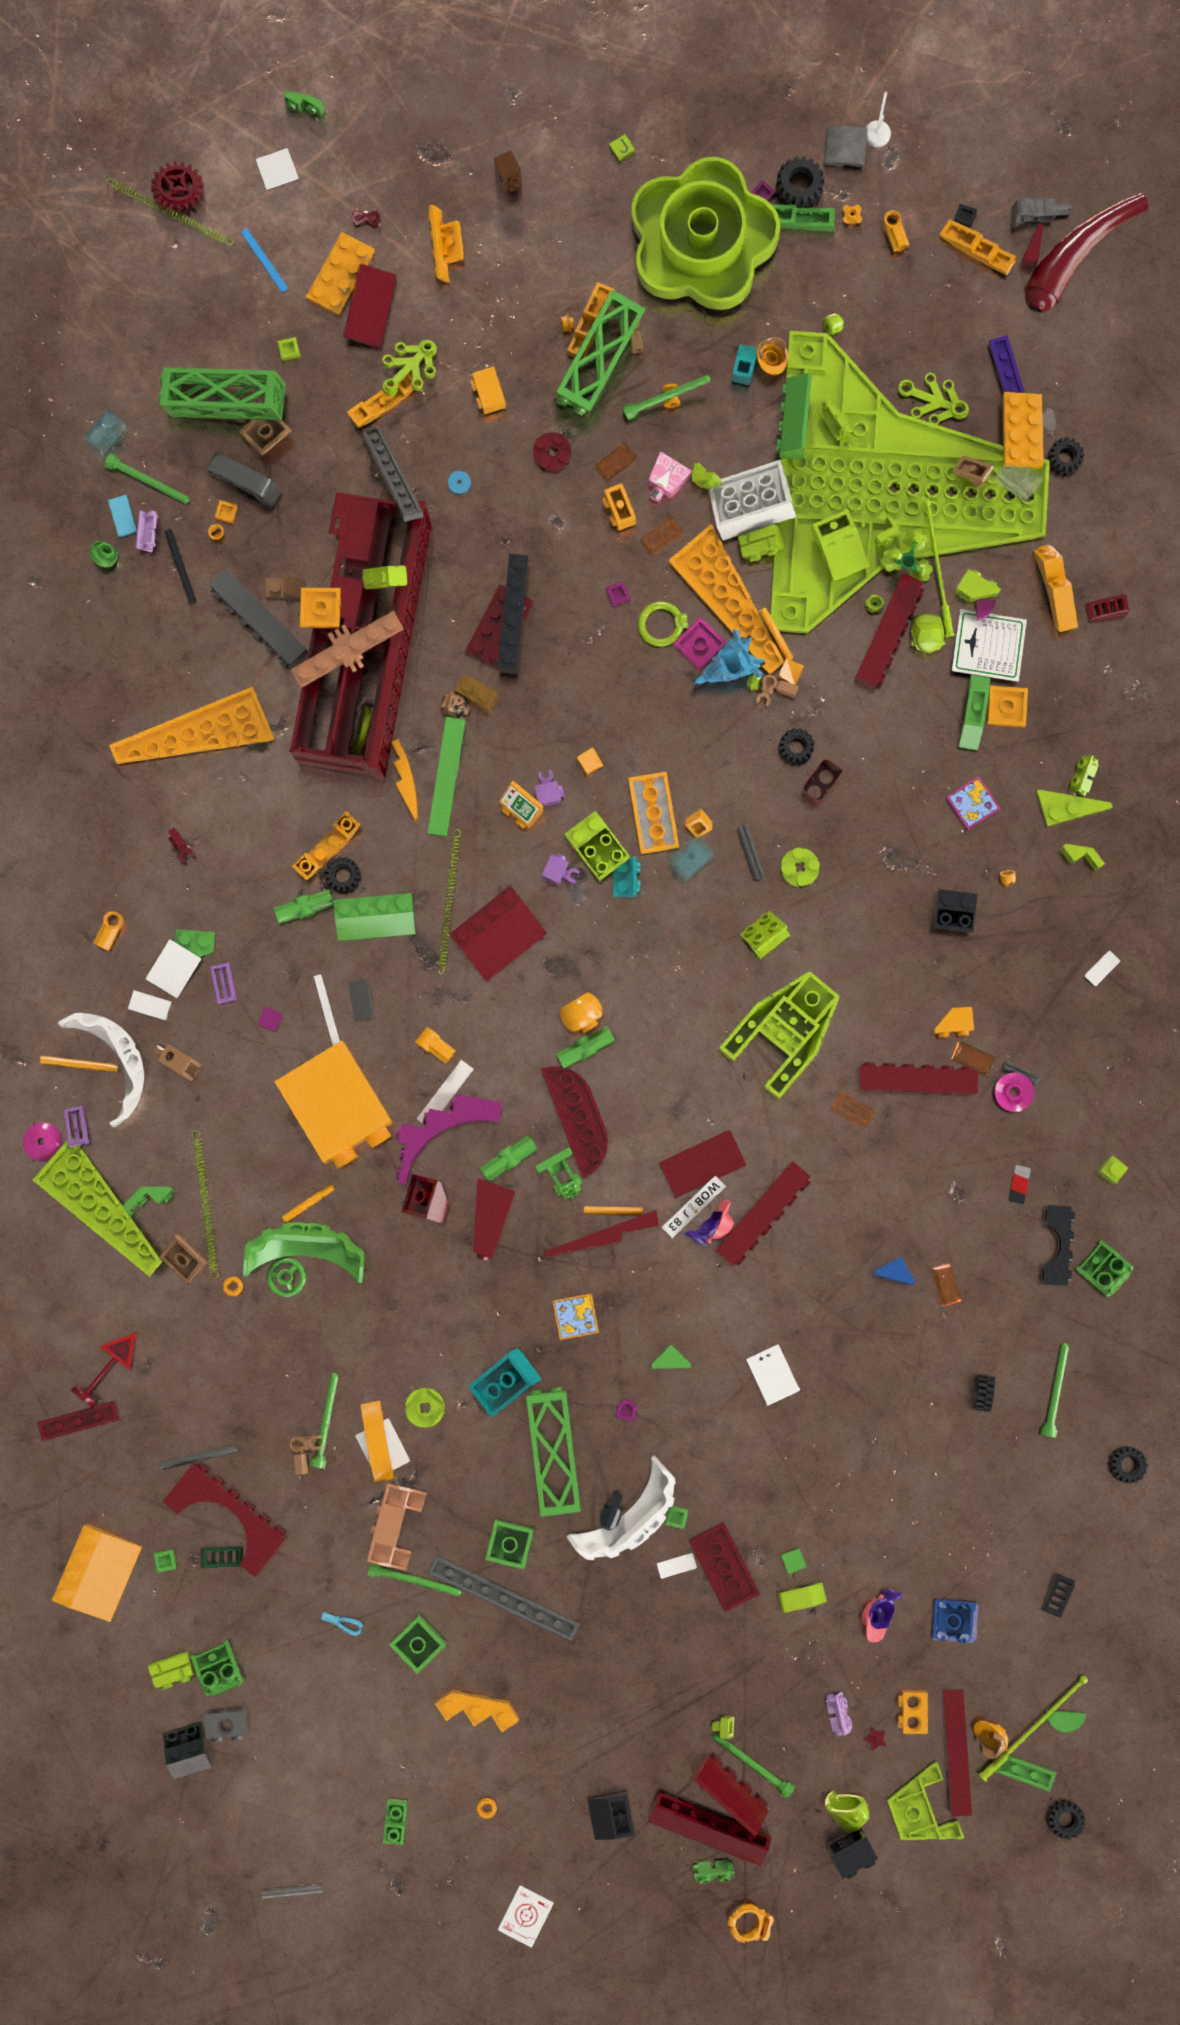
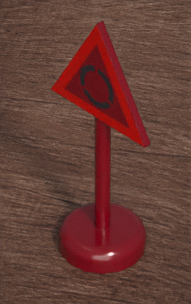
M136 1332L99 1346L113 1358L85 1391L78 1386H74L71 1392L92 1408L95 1400L89 1393L116 1360L130 1371Z

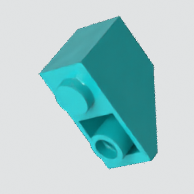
M740 344L732 373V382L750 386L757 357V348Z

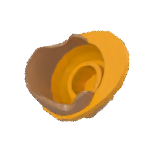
M772 337L758 345L756 354L761 369L770 375L782 373L788 361L786 343L780 338Z
M986 1721L976 1722L974 1733L976 1735V1742L980 1743L982 1747V1754L989 1759H994L1004 1753L1008 1746L1006 1730L999 1724Z

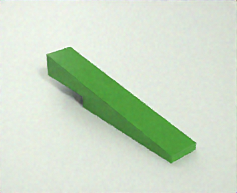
M771 204L779 216L780 228L835 231V208H797L796 205Z
M446 717L428 827V834L447 837L466 725L465 719Z

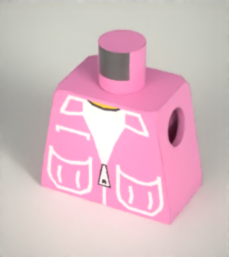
M660 452L648 480V485L653 488L649 497L656 502H659L663 494L672 498L690 479L692 470Z

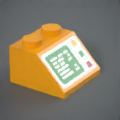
M514 781L511 782L499 800L500 811L506 816H513L516 819L514 822L522 829L526 827L529 830L544 812L543 805Z

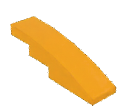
M950 219L939 234L941 238L967 255L1005 275H1008L1017 261L1015 255L1001 250L998 244L983 238L981 233Z
M597 282L583 311L582 318L575 330L566 355L575 357L613 288ZM594 334L591 340L589 341L585 351L583 352L580 360L587 356L589 349L595 338Z
M396 739L391 743L399 760L393 763L402 779L396 782V786L414 820L418 819V807L414 779L399 739Z

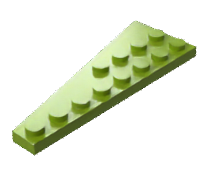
M67 1140L36 1175L33 1181L150 1277L162 1263L161 1259L81 1147L74 1145L69 1148Z

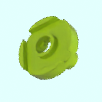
M795 848L786 853L782 859V877L791 886H808L817 878L820 863L816 855L810 850ZM803 863L805 871L796 872L797 867L795 864Z
M430 1388L415 1390L406 1400L405 1410L407 1418L418 1427L427 1428L436 1425L444 1415L445 1403L442 1396ZM428 1402L430 1404V1412L425 1411L422 1413L420 1411L422 1409L420 1404Z

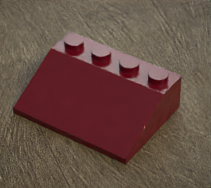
M509 886L449 935L487 982L544 937L547 932L514 889Z
M707 1753L692 1770L693 1780L748 1831L756 1836L769 1812L766 1807L768 1803L760 1795L756 1798L751 1793L753 1789L745 1782L741 1784L736 1779L737 1775L730 1768L724 1769L721 1766L723 1762L716 1755L713 1754L711 1757Z

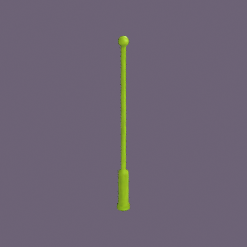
M926 499L923 504L927 510L943 603L941 609L946 632L945 638L955 636V633H953L949 605L946 604L930 510L931 501Z
M1081 1676L1080 1681L1006 1753L1000 1754L978 1775L986 1782L1008 1759V1755L1082 1684L1087 1683V1677Z

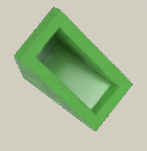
M670 1344L651 1364V1369L691 1368V1363Z

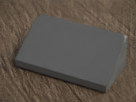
M367 978L348 983L355 1021L374 1018Z

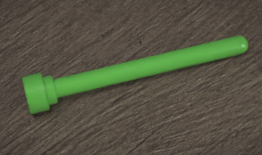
M705 375L641 403H628L623 406L624 413L628 420L633 419L639 414V411L709 383L711 378Z
M109 453L104 467L110 470L118 469L185 504L189 503L190 499L188 496L121 463L118 456Z
M1063 1343L1060 1348L1047 1423H1044V1427L1041 1428L1040 1435L1056 1438L1057 1435L1054 1424L1069 1349L1067 1343Z
M332 1373L330 1376L319 1434L322 1435V1438L318 1439L317 1446H323V1448L316 1450V1455H313V1458H311L309 1466L325 1469L326 1466L325 1456L323 1455L337 1387V1373Z
M370 1563L367 1576L373 1578L381 1575L455 1596H460L462 1593L461 1589L390 1570L383 1568L382 1565Z
M718 1733L712 1734V1739L778 1788L777 1791L780 1792V1796L787 1799L795 1788L789 1781L782 1782L726 1739L720 1738Z

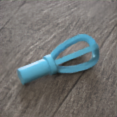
M323 1612L321 1620L332 1623L342 1631L353 1636L359 1635L363 1629L362 1623L352 1618H340ZM340 1622L355 1624L359 1627V1630L353 1631L343 1626Z

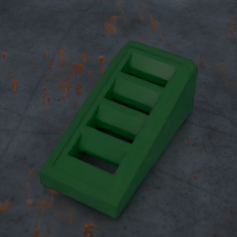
M242 1546L200 1547L201 1568L241 1567ZM219 1551V1563H215V1552ZM224 1551H227V1563H224ZM232 1551H235V1563H232ZM207 1552H211V1563H207Z

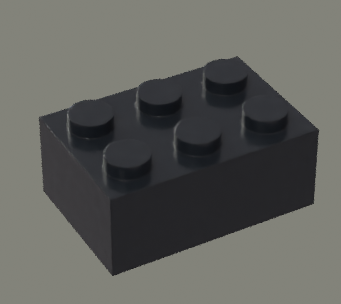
M861 1827L859 1830L850 1832L826 1845L829 1855L842 1879L854 1877L858 1874V1870L863 1867L865 1869L872 1867L878 1859Z

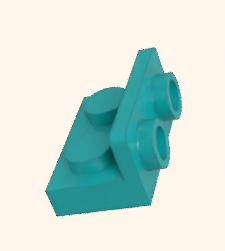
M637 856L629 858L613 871V897H636L637 892H640V881H637V873H640V861H637Z

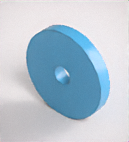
M455 471L448 478V486L453 493L463 494L469 490L471 480L467 473Z

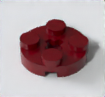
M555 432L545 433L535 440L533 457L539 467L541 466L550 472L559 471L566 466L571 457V446L563 434ZM549 448L557 449L555 456L547 454Z

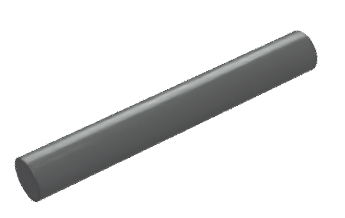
M321 1884L263 1890L262 1899L323 1893V1886Z

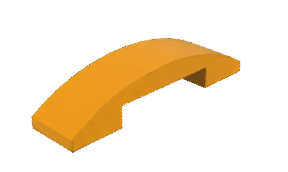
M411 372L398 384V391L394 396H387L381 390L364 403L361 401L347 411L348 416L355 425L360 428L372 422L414 391L412 389L413 377Z
M381 1401L361 1404L374 1482L393 1480L394 1473L384 1427Z

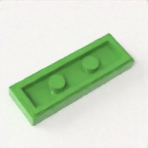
M1008 1755V1759L995 1771L1050 1792L1056 1776L1055 1771Z

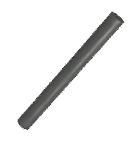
M235 1444L160 1462L159 1467L160 1470H165L238 1452V1446Z

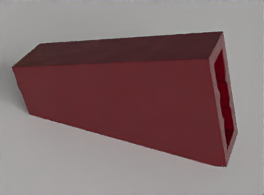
M479 1178L476 1193L473 1252L477 1253L476 1258L488 1261V1258L493 1259L516 1191Z

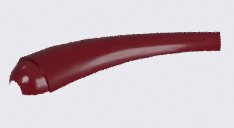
M1140 193L1109 207L1076 227L1056 244L1037 265L1024 287L1026 289L1025 300L1027 305L1036 306L1042 312L1050 310L1056 302L1059 303L1071 277L1092 247L1108 232L1127 219L1148 210L1146 196Z

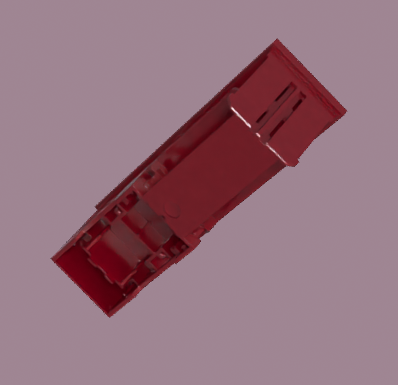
M340 492L336 493L329 534L336 535L335 538L339 542L330 588L341 589L340 628H313L307 660L326 650L328 642L332 643L328 636L329 633L332 632L334 637L337 638L335 630L339 629L341 634H344L345 632L341 626L346 625L352 635L372 623L378 589H365L363 570L382 567L389 527L395 524V522L407 524L399 565L406 567L407 585L395 587L391 612H395L404 630L369 649L370 651L375 649L384 652L365 755L356 756L348 754L364 668H360L357 662H355L354 666L357 669L355 672L352 671L350 666L347 668L344 664L340 666L325 750L308 748L321 677L302 687L291 747L289 749V752L298 764L374 777L380 783H385L392 748L391 742L394 737L433 524L425 501H417L423 511V517L404 522L394 501ZM336 519H340L339 528L334 529ZM342 558H345L346 564L342 577L339 576ZM366 651L362 653L363 658L361 659V662L363 666L365 662Z

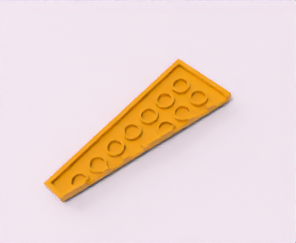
M710 524L670 558L668 563L732 634L733 629H737L740 631L741 638H746L748 635L752 637L748 652L755 658L764 659L765 665L760 666L768 675H771L784 664V660L770 637L768 629L759 616L758 610L755 608L713 525Z
M252 686L109 746L116 763L123 764L269 742L275 739Z

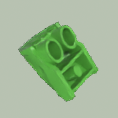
M1101 1240L1093 1253L1080 1267L1076 1268V1271L1107 1297H1110L1129 1278L1134 1267Z
M228 1640L209 1651L191 1656L197 1677L207 1697L231 1690L244 1681Z

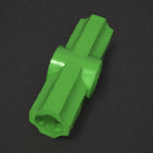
M326 890L313 895L297 897L292 902L274 907L278 923L281 924L297 918L310 917L315 912L333 907L334 902L330 890Z
M605 1026L591 1035H586L573 1042V1045L561 1050L556 1056L561 1066L567 1068L581 1059L585 1060L598 1052L597 1050L611 1044L615 1039L609 1028Z
M528 1135L513 1146H508L499 1152L495 1158L480 1167V1169L490 1182L503 1172L509 1171L520 1164L521 1160L538 1150V1148Z

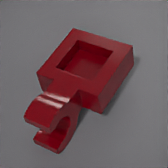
M174 827L168 832L171 835L168 838L174 848L178 846L180 849L179 859L185 863L186 861L183 858L185 853H189L193 858L194 853L187 847L177 829Z

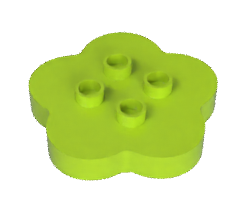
M720 157L699 159L689 165L679 177L666 176L649 180L638 189L632 201V225L637 237L641 241L636 254L637 276L641 285L650 294L659 298L678 299L690 296L702 306L710 309L725 310L733 308L740 304L749 294L753 284L754 269L768 260L778 245L780 220L775 208L764 198L750 193L747 190L741 171L732 162Z

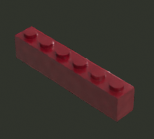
M902 573L854 681L872 689H876L877 685H882L886 677L883 674L885 667L890 668L894 659L890 656L893 650L897 651L900 646L901 640L898 638L901 633L905 634L909 623L906 622L908 616L913 617L917 608L914 603L916 599L920 600L925 589L922 588L923 581Z
M864 1062L863 1066H859L858 1091L978 1094V1070H973L972 1066H961V1069H954V1066L943 1065L942 1069L934 1068V1065H922V1068H914V1064H903V1067H895L894 1063H883V1066H875L873 1062Z
M792 1161L715 1251L732 1266L735 1264L739 1266L746 1258L744 1253L748 1249L752 1251L759 1243L757 1238L761 1234L765 1236L772 1228L769 1224L774 1219L778 1221L785 1213L782 1209L787 1204L791 1206L798 1198L795 1194L800 1189L804 1191L811 1183L808 1181L811 1176Z
M660 1792L655 1799L648 1822L760 1867L769 1851L772 1836L762 1832H758L754 1836L742 1824Z

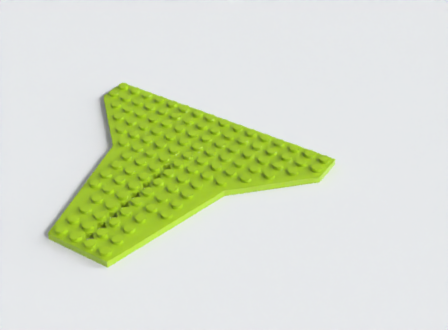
M789 332L786 383L788 377L812 373L803 458L802 460L781 458L796 517L776 523L781 531L784 549L779 550V553L774 555L770 616L779 632L808 634L885 568L880 563L884 550L897 548L900 554L910 551L903 542L909 529L915 530L920 528L923 530V534H926L928 537L925 548L914 551L916 559L933 557L934 551L927 510L923 504L926 499L931 501L930 510L938 556L1044 538L1046 536L1049 460L1043 459L1042 468L1004 466V449L1002 445L899 413L828 333ZM828 399L829 401L834 400L854 430L839 441L836 440L817 411L819 407L823 406L822 403ZM963 455L994 467L984 483L978 488L973 485L971 480L957 476L953 472ZM892 484H896V487L899 488L896 493L889 490ZM912 485H915V489L919 490L915 494H911L908 491ZM934 487V490L938 491V493L930 495L927 490ZM950 488H953V491L957 492V495L955 494L953 495V497H950L949 494L946 493V491H949ZM969 489H972V492L976 493V496L968 498V496L965 493H967ZM988 491L995 495L991 500L985 497ZM1007 492H1011L1010 494L1014 496V499L1007 501L1004 495ZM1026 493H1029L1033 500L1026 502L1023 497L1026 496ZM848 509L861 540L869 568L834 582L812 535L811 527L812 524ZM891 515L900 524L899 536L894 538L895 541L890 545L878 547L875 543V538L880 533L889 529L885 521Z

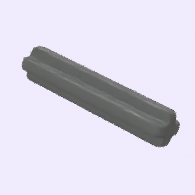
M747 824L740 825L737 830L755 880H760L764 878V872Z

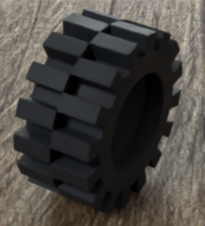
M1066 437L1063 440V438H1060L1059 441H1055L1048 453V460L1051 463L1050 467H1054L1056 473L1060 471L1061 475L1064 473L1069 475L1071 472H1076L1081 466L1085 453H1083L1084 448L1080 447L1081 443L1079 441L1075 442L1076 439L1072 438V440H1069V437ZM1065 449L1071 451L1073 460L1068 463L1061 461L1059 452Z
M792 728V730L786 731L779 744L780 755L783 756V759L789 761L788 763L790 764L795 763V765L803 764L806 760L808 761L815 747L812 735H809L807 730L803 731L802 728ZM794 739L801 740L804 744V750L800 753H793L789 748L790 742Z
M348 857L334 858L325 868L326 882L335 892H351L350 890H354L360 882L359 867ZM339 868H346L350 871V878L347 881L339 882L335 878V873Z
M978 1374L974 1392V1410L991 1412L995 1392L994 1376Z
M1132 1447L1117 1449V1452L1113 1453V1457L1110 1459V1469L1113 1476L1124 1483H1136L1138 1480H1142L1144 1478L1143 1475L1147 1473L1146 1468H1148V1464H1146L1147 1459L1143 1456L1144 1454ZM1127 1457L1133 1458L1136 1462V1468L1131 1473L1124 1472L1121 1467L1123 1459Z
M1067 1800L1065 1802L1058 1801V1804H1053V1808L1049 1809V1815H1047V1823L1051 1831L1057 1837L1064 1840L1065 1838L1072 1840L1071 1838H1077L1079 1833L1082 1834V1829L1085 1828L1084 1821H1086L1083 1811L1075 1803ZM1065 1812L1071 1813L1074 1817L1072 1826L1064 1828L1059 1824V1817Z

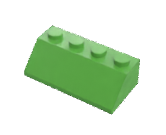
M812 373L788 377L787 383L782 386V395H785V402H781L780 414H783V421H779L778 432L781 433V440L777 439L776 451H780L779 458L798 460L803 458Z
M411 893L333 900L338 941L416 935L413 896Z

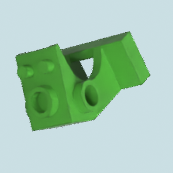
M570 1147L535 1166L539 1174L548 1169L556 1183L553 1186L558 1196L562 1195L564 1199L573 1198L582 1191L580 1177L577 1173L573 1175L565 1160L573 1155ZM566 1169L571 1179L560 1184L555 1174Z

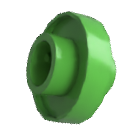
M95 542L89 550V556L92 561L102 567L113 566L118 558L115 548L106 542Z

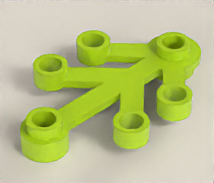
M423 340L419 345L409 346L402 342L396 343L395 353L402 356L405 353L417 354L409 358H393L391 355L383 357L382 365L385 368L404 366L392 379H387L383 382V393L387 396H394L398 391V384L411 371L413 377L412 389L415 391L422 390L423 380L420 378L419 363L423 359L425 360L424 376L431 379L435 376L436 369L433 366L432 357L437 351L436 344L431 340ZM431 370L433 373L429 374L426 371Z
M928 373L924 378L925 384L930 386L933 395L914 388L913 382L907 379L899 384L898 392L901 396L908 397L911 395L929 402V404L922 407H914L910 413L911 417L920 419L922 415L942 407L947 409V411L939 415L932 414L928 419V422L932 423L931 419L936 418L938 422L933 424L939 425L941 421L951 417L963 419L969 412L967 403L959 400L954 390V383L951 380H945L942 385V390L948 393L951 402L944 400L934 373ZM927 377H932L934 381L929 382ZM945 384H950L951 388L947 389ZM907 387L909 391L904 392L902 388ZM961 408L962 412L957 413L955 409ZM918 411L920 415L915 416L913 412Z

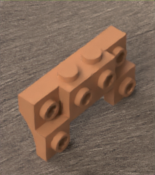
M387 1483L382 1505L377 1506L375 1517L378 1518L377 1524L372 1525L370 1537H373L367 1562L407 1570L411 1550L396 1547L406 1509L422 1512L427 1492Z

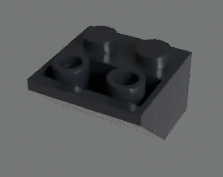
M938 889L934 906V928L973 933L978 894Z
M201 1722L162 1733L166 1766L173 1779L212 1768L210 1751Z
M627 1791L587 1799L595 1840H615L635 1836Z

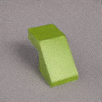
M1065 844L1060 849L1071 865L1083 856L1095 871L1105 864L1094 848Z
M822 1582L778 1593L782 1613L805 1609L827 1602Z

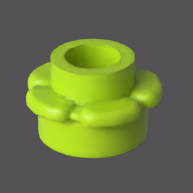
M871 595L866 600L865 605L868 607L869 612L879 613L884 608V600L878 595Z
M755 674L749 676L747 686L750 687L751 691L760 690L763 677L759 678Z

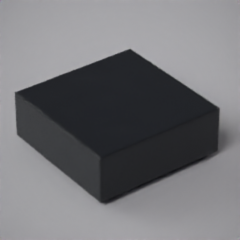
M959 204L954 222L971 229L977 209Z

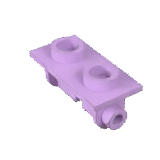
M139 511L136 539L137 549L152 553L153 547H155L154 531L158 519L156 511H149V513Z
M839 1692L835 1696L834 1694L827 1695L825 1702L828 1714H836L835 1717L829 1718L832 1732L835 1733V1736L842 1734L845 1736L851 1732L852 1721L848 1717L846 1710L848 1707L847 1699L843 1696V1692Z

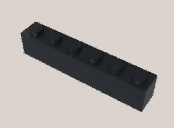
M509 554L498 672L518 674L529 555Z

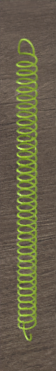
M126 186L124 192L125 194H128V196H130L129 192L131 190V187L129 188L128 193H126V190L128 188V186ZM147 195L144 197V200L141 201V202H144V204H146V203H145V199H146ZM152 198L149 205H150V207H153V208H154V205H155V203H156V200L154 201L153 206H151V203H152V201H153V198ZM174 209V211H173V213H172L171 216H172V218H175V219H176V216H177V214H178V211L176 212L175 217H173V214H174V212H175V209ZM186 216L184 222L185 224H188V226H190L189 222L191 220V217L189 218L188 223H186V220L188 218V216ZM212 228L209 235H210V237H213V238H214V235H215V233H216V230L214 231L213 236H211V233H212V231H213V228Z
M457 829V830H458V829ZM455 830V831H457V830ZM458 830L460 832V830ZM454 831V833H455V831ZM453 833V835H454V833ZM460 833V834H461V833ZM455 836V837H460V836ZM452 837V839H454V837ZM454 839L453 841H460V840ZM452 841V843H454V842ZM454 843V844H452V845H460V844ZM451 845V846H452V845ZM452 846V848H459V847ZM451 848V850H453V849ZM453 850V851H451V852H459V851ZM450 852V853H451V852ZM451 853V854H453V855H458V854ZM450 855V857H452L453 855ZM452 857L451 859H458V858ZM450 859V861H452V860ZM452 861V862H450V863H458V862ZM449 863V864H450V863ZM450 864L451 866H457V865ZM449 866V868H451V867ZM451 868V869H449V870H457V869ZM448 870V871H449V870ZM449 871V872H452V871ZM452 872V873H456V872ZM448 873V875L451 874V873ZM450 875L449 877H456V876ZM448 877V879H450V878ZM450 879V880H448V881H456V880ZM447 881V882H448V881ZM448 882L449 884H455V883ZM447 884V886H449V884ZM449 886V887H447V888H455V887ZM446 888V889H447V888ZM447 889V890H450V889ZM450 890L454 892V890ZM446 891V893H448V892H450V891ZM448 893L447 895H454V894ZM446 895V897H448V896ZM448 897V898H446V899H454V898ZM445 899V900H446V899ZM446 900V901H448V902H453V901ZM445 902V904H447V902ZM447 904V905H445V906H453V905ZM444 906V907H445V906ZM445 907V908H447V907ZM452 908L444 909V911H445V910H452ZM445 911V913H452V912ZM444 913V915H446V914ZM446 915V916H444V917H452V916ZM443 917V918H444V917ZM444 918V919H447V918ZM447 919V920H451V919ZM443 920V922L446 921V920ZM445 922L444 924H451V923ZM442 924L443 926H445L444 924ZM445 926V927H443V928H451V927ZM442 928V929H443V928ZM443 929L444 931H450V930ZM442 931V933H444V931ZM444 933V934H442V935H449V934ZM441 935V936H442V935ZM442 936V937H444V936ZM449 937L441 938V940L449 939ZM442 940V942H449V941ZM440 942L441 944H443L442 942ZM443 944V945H441V946H449V945ZM440 946V947H441V946ZM441 947V948H444V947ZM444 948V949H448V948ZM440 949V951L443 950V949ZM441 951V953H448L445 951ZM439 953V954H440V953ZM440 954V955H442V954ZM442 955V956H439V958H440V957H447V956H446V955ZM440 958L441 960H447V959ZM439 960V962H441V960ZM441 962V963H439V964H447V963ZM438 964V965H439V964ZM439 965V966H441V965ZM441 966V967L446 968L445 966ZM443 968V972H444V968ZM439 969V974H440V969ZM442 973V974H443V973ZM440 974V975H442V974Z
M194 1131V1132H198V1133L200 1134L199 1131ZM193 1132V1133H194V1132ZM192 1133V1139H193V1133ZM200 1134V1136H201V1134ZM193 1139V1140L200 1141L201 1139ZM194 1141V1142H197V1141ZM193 1142V1143H194V1142ZM194 1143V1144L200 1145V1144H202V1143ZM194 1145V1147H198V1146ZM199 1147V1148H202V1147ZM196 1148V1149H199V1148ZM194 1149V1151H198V1152H202V1151H203V1150H196V1149ZM196 1152V1153H198V1152ZM195 1153V1154H196V1153ZM196 1154V1155L201 1156V1155H203V1154ZM198 1156L195 1157V1158L204 1159L203 1157H198ZM197 1159V1160H200V1159ZM196 1160V1162H200V1163H203V1162H204V1161H197V1160ZM197 1163V1164H200V1163ZM196 1164V1165H197V1164ZM197 1165V1166L203 1167V1166H205V1165ZM199 1167L196 1168V1169L205 1170L204 1168H199ZM199 1170V1171H202V1170ZM197 1171V1173H201V1174H205V1173H206V1172H199V1171ZM198 1174L197 1176H199V1175H201V1174ZM199 1176V1177L204 1178V1177H206V1176ZM198 1178V1180L206 1181V1179ZM200 1181V1182H203V1181ZM199 1182V1184H203V1185H206V1184H207V1183H200V1182ZM200 1185V1186H203V1185ZM199 1186V1187H200V1186ZM200 1187V1188L206 1189V1188H208V1187ZM202 1189L199 1190V1191L208 1192L207 1190H202ZM202 1192V1193H205V1192ZM200 1193V1195H204V1196H208V1195H209V1194H202V1193ZM201 1196V1197H200L201 1199H204V1200L209 1199V1198H202V1197H204V1196ZM201 1200V1202L209 1203V1201ZM203 1203V1204H207V1203ZM202 1204V1206H206V1207H209V1206H210V1205H203V1204ZM203 1207V1208H206V1207ZM202 1208V1209H203V1208ZM203 1209V1210L209 1211V1210H211V1209ZM203 1211V1212H202V1213H208V1214H211V1213H209V1212H205V1211ZM205 1214V1215H208V1214ZM203 1215V1217L211 1218V1216ZM205 1218V1219H208V1218ZM203 1219L204 1221H207V1222L212 1221V1220H205V1219ZM204 1222V1224H207V1222ZM210 1224V1225H212V1224ZM207 1225V1226H210V1225ZM207 1226L204 1227V1228H209V1229H212V1228H213V1227H207ZM206 1229V1230H209V1229ZM205 1230V1232H209V1233L214 1232V1231H206V1230ZM206 1233L205 1235H208L209 1233ZM209 1235L208 1237H212L214 1235ZM206 1237V1239L214 1240V1238ZM208 1240V1241H211V1240ZM206 1241L207 1243H210V1244H214V1243H215V1242H208V1241ZM208 1244V1245H206V1246H209L210 1244ZM209 1246V1247H210V1248H213V1247H215V1246ZM210 1248L207 1249V1250H213V1251H215V1249H210ZM209 1251V1252H213V1251ZM208 1252V1254H212V1255H215V1254H216V1253H209V1252ZM209 1255V1256H212V1255ZM208 1256V1257H209V1256ZM210 1257V1258L215 1259V1258H217V1257ZM209 1259V1261L217 1262V1260ZM211 1262V1263H214V1262ZM209 1263V1265H214V1266H217V1265H218V1264H211V1263ZM211 1266V1267H214V1266ZM209 1267V1268H211V1267ZM211 1268V1269L217 1270L218 1268ZM211 1270V1271H213V1270ZM210 1271V1273H211V1271ZM217 1272V1273H218V1272ZM211 1273V1277H212V1273ZM218 1274V1276H219V1274ZM218 1276L216 1278H218ZM212 1277V1278H213V1277ZM213 1278V1279H216V1278Z

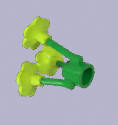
M920 528L907 530L903 542L910 551L900 554L897 548L886 549L883 551V557L880 559L881 565L885 566V570L888 572L900 570L903 566L909 569L910 576L920 581H928L930 574L933 572V567L929 565L926 559L916 560L914 555L915 550H923L925 548V543L928 540L927 535L923 534V530Z

